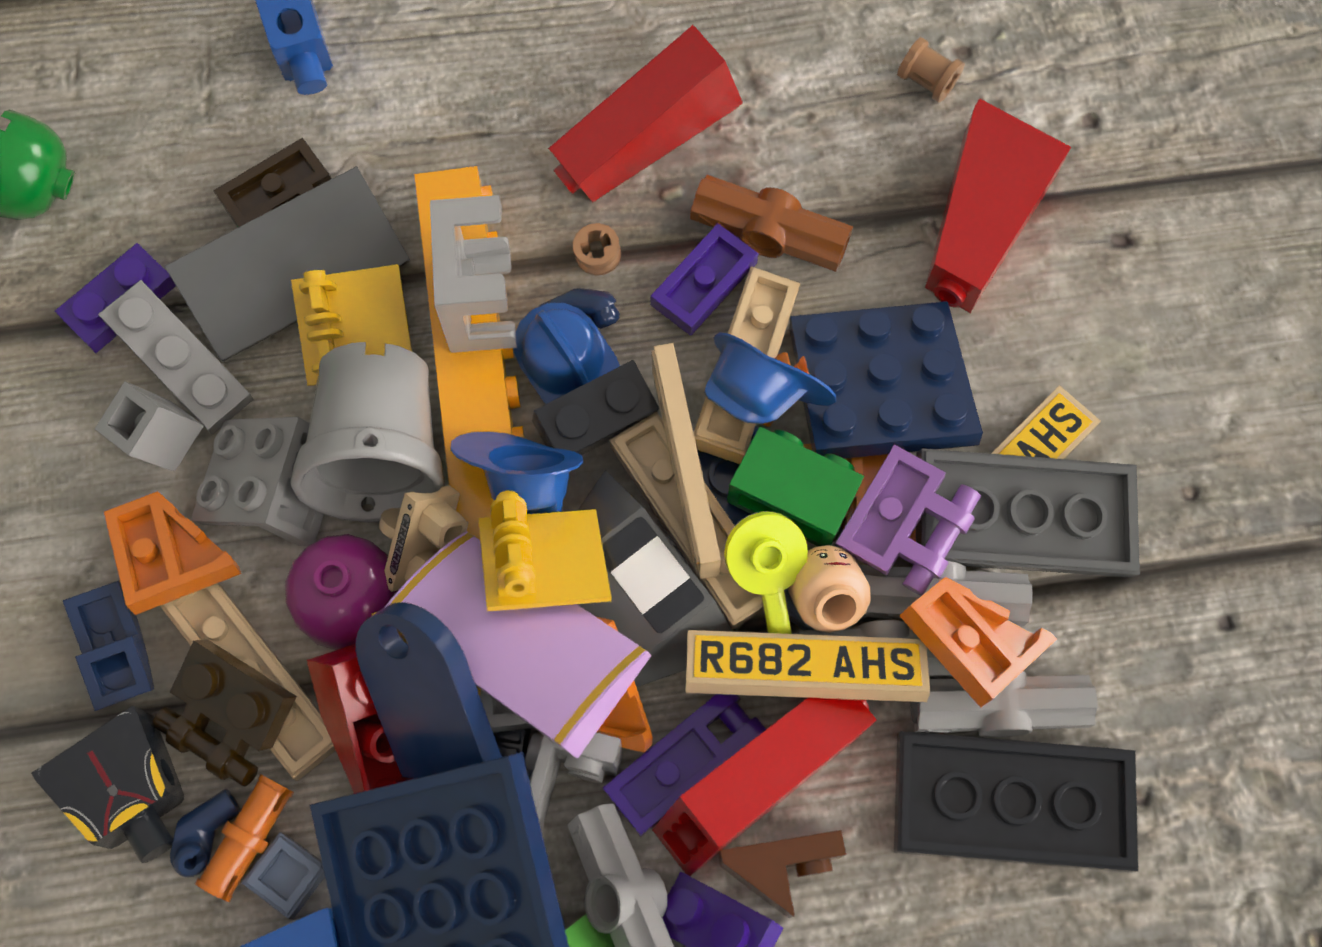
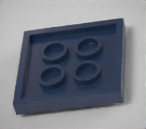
M948 301L790 316L789 331L795 363L797 364L799 359L804 356L809 374L829 386L836 394V402L830 406L803 402L813 452L822 456L833 454L847 459L887 455L894 445L907 452H917L922 448L947 449L977 446L980 444L983 431Z

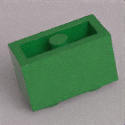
M760 426L729 484L727 502L750 514L775 512L784 515L799 527L806 541L818 547L832 545L858 492L864 475L855 472L854 466L842 457L833 454L822 456L803 447V442L787 431L775 429L771 432Z

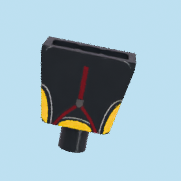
M131 706L31 774L40 787L92 845L113 849L128 840L140 862L146 863L161 856L171 848L173 838L160 817L181 804L184 800V793L162 734L153 726L154 716L135 706Z

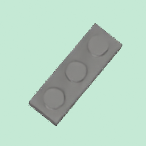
M142 280L98 314L212 435L222 427L225 420L233 418L254 400L240 382Z

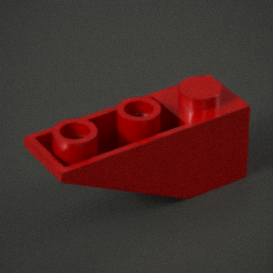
M356 644L308 659L307 664L321 718L353 792L357 793L414 779L401 776L360 670L356 654Z

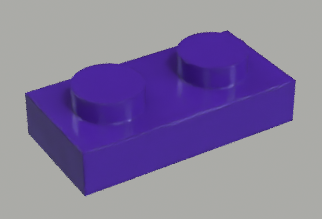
M717 224L650 296V305L692 336L749 273L750 267H754L757 264L759 253L720 224Z
M136 243L57 308L55 313L97 353L117 336L98 315L101 311L140 280L159 299L164 297L176 285L170 274Z
M681 871L667 895V907L665 915L662 917L670 938L685 947H774L784 929L772 919Z

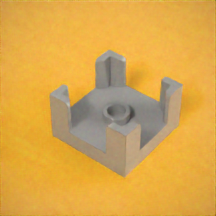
M499 195L430 200L434 305L450 353L517 347L515 324L513 321L471 324V315L504 313L508 311L505 278L502 275L511 271V253L508 238L493 237L464 240L460 227L501 222L502 206Z

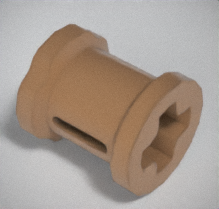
M920 37L911 46L902 60L897 76L904 80L910 78L933 93L932 99L940 103L955 86L965 63L959 59L952 62L930 48L929 42Z

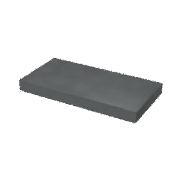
M356 166L165 265V268L219 359L224 362L297 322L291 280L304 278V272L324 270L327 275L396 264L401 267L410 262V258Z
M924 448L916 452V457L946 472L945 478L936 494L951 501L962 484L976 490L981 495L971 513L975 518L966 534L959 533L945 557L946 561L960 563L966 567L1117 577L1140 575L1137 465ZM924 512L916 526V542L922 546H925L939 522L935 517Z

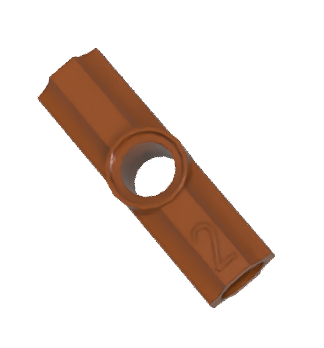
M706 175L704 179L702 178L690 210L691 220L713 228L720 224L733 235L740 237L741 241L759 253L760 256L777 258L785 253L835 272L841 264L853 230L851 225L803 209L796 197L782 189L764 188L758 193L710 175Z

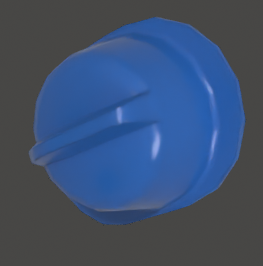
M547 303L532 309L520 321L517 327V347L514 348V354L520 368L545 404L620 366L616 355L596 325L577 307L566 303Z
M721 332L714 336V343L721 354L705 386L704 393L710 401L736 419L746 423L764 424L777 420L798 400L820 406H830L836 402V394L829 386L816 377L767 356L736 336Z
M471 432L459 435L451 441L450 451L458 459L484 469L493 500L503 491H514L525 500L527 514L561 512L563 499L567 493L569 472L583 464L582 455L575 451L551 448L507 433Z

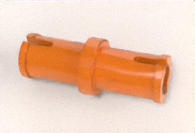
M260 774L258 782L234 822L232 823L227 820L221 832L225 834V837L201 877L195 882V885L219 899L230 902L234 891L257 852L264 854L270 843L265 839L290 797L292 798L295 792Z

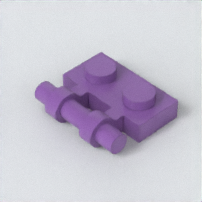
M894 445L838 538L836 547L844 549L856 559L886 576L898 556L913 565L903 585L922 596L933 578H941L949 564L945 557L959 533L966 534L975 519L971 513L981 495L976 490L962 484L951 501L936 494L945 478L946 472ZM926 512L935 517L939 522L925 546H922L910 539V536L922 515Z

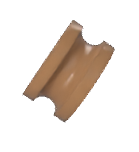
M600 223L589 224L576 233L573 240V252L579 267L586 273L605 275L612 272L619 265L621 259L619 238L608 225ZM601 241L604 248V256L593 258L592 252H589L591 249L590 243Z

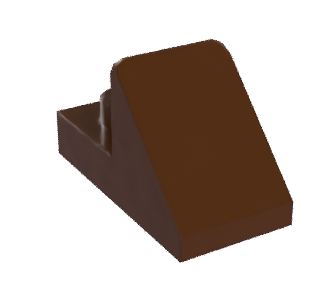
M842 830L723 849L718 853L721 868L783 915L791 918L795 914L786 868L795 866L797 877L832 872L831 860L840 859L845 856L846 850Z

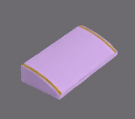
M467 531L450 541L425 562L386 605L398 602L410 603L424 608L446 625L460 644L476 686L577 759L651 657L647 650L577 604L487 612L481 543L478 538Z

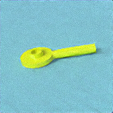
M758 512L745 517L731 530L724 549L725 564L728 572L740 587L762 596L768 633L792 634L784 590L795 583L797 574L807 562L808 549L806 539L799 527L786 516L775 512Z

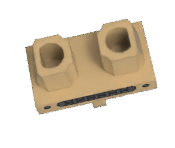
M450 485L442 486L439 491L434 493H405L400 508H390L384 510L381 514L379 529L384 535L392 539L385 567V575L390 591L399 590L434 554L467 530L469 522L456 511L460 493Z

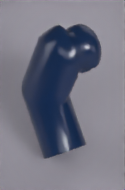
M576 288L539 305L566 303L577 307L586 315L590 314L593 323L600 329L616 323L620 318V313L614 305L617 300L607 291Z
M225 788L178 820L170 851V862L175 872L180 876L186 878L195 877L205 870L211 858L216 830L223 826L227 820L230 821L237 817L241 808L228 789Z

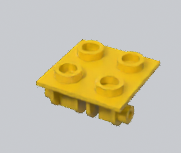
M398 264L327 275L324 270H313L304 272V278L291 280L307 386L317 384L321 358L334 348L350 343L366 342L365 355L375 354L384 356L385 343L398 345L412 351Z
M507 490L499 493L492 502L490 508L491 517L478 518L487 612L611 601L596 509L527 514L525 500L519 497L516 492Z

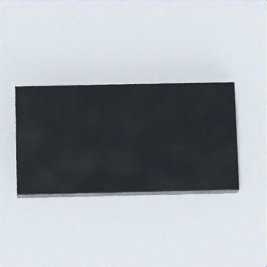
M900 731L897 734L894 853L1130 873L1138 872L1135 750Z

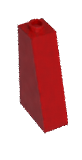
M692 25L548 148L561 163L553 171L572 194L581 188L592 202L598 200L743 104L726 61L700 31Z
M979 98L974 106L963 136L925 288L933 292L939 301H948L950 307H960L971 313L1056 178L1071 146Z
M806 698L682 794L652 831L685 874L692 876L714 858L720 850L725 849L857 740L877 719L869 711L866 700Z

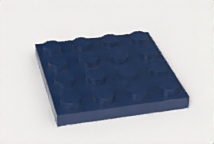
M523 752L310 805L340 947H569Z

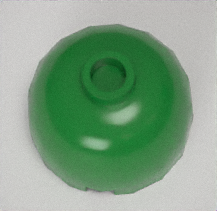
M9 109L1 115V117L11 122L5 131L0 129V217L15 220L32 219L48 211L56 198L67 199L72 188L75 171L66 168L67 152L60 137L48 125L33 117Z

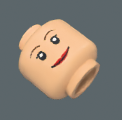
M831 545L814 547L808 550L807 562L797 574L795 583L788 587L790 597L803 622L813 629L822 632L842 631L856 624L866 613L871 601L870 585L855 558L844 549Z

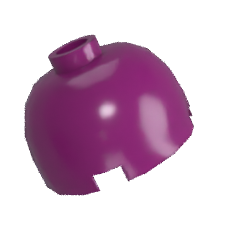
M350 534L326 536L308 545L293 561L285 581L286 605L296 627L317 645L329 649L338 650L356 644L357 634L363 622L371 617L373 613L383 609L397 593V591H390L387 584L385 567L388 554L370 540Z

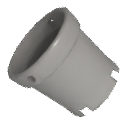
M358 342L334 348L321 358L307 440L300 447L291 477V486L298 500L317 512L338 519L368 523L379 522L384 510L400 508L405 493H434L439 491L442 486H445L440 456L434 450L429 369L427 363L412 351L398 345L386 343L384 356L375 354L365 355L366 342ZM369 504L374 508L367 512L363 510L362 506Z

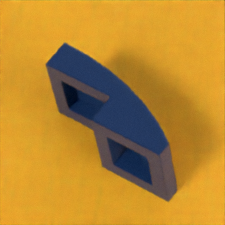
M120 580L62 600L82 653L75 656L95 711L154 690L149 659L137 615H134L126 607Z

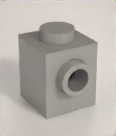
M124 381L95 427V430L127 455L175 472L204 425L172 401Z

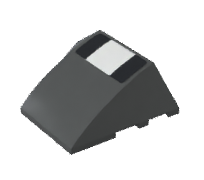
M605 470L577 511L596 509L611 601L577 605L596 617L614 620L619 633L651 654L649 660L634 679L636 687L687 669L688 630L733 632L713 597L646 510Z

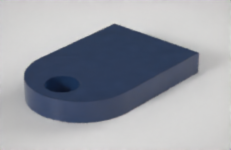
M398 602L384 607L363 622L356 638L358 664L402 777L419 778L502 757L464 652L455 636L442 621L424 608L410 603ZM397 629L403 634L407 641V644L401 639L397 632Z

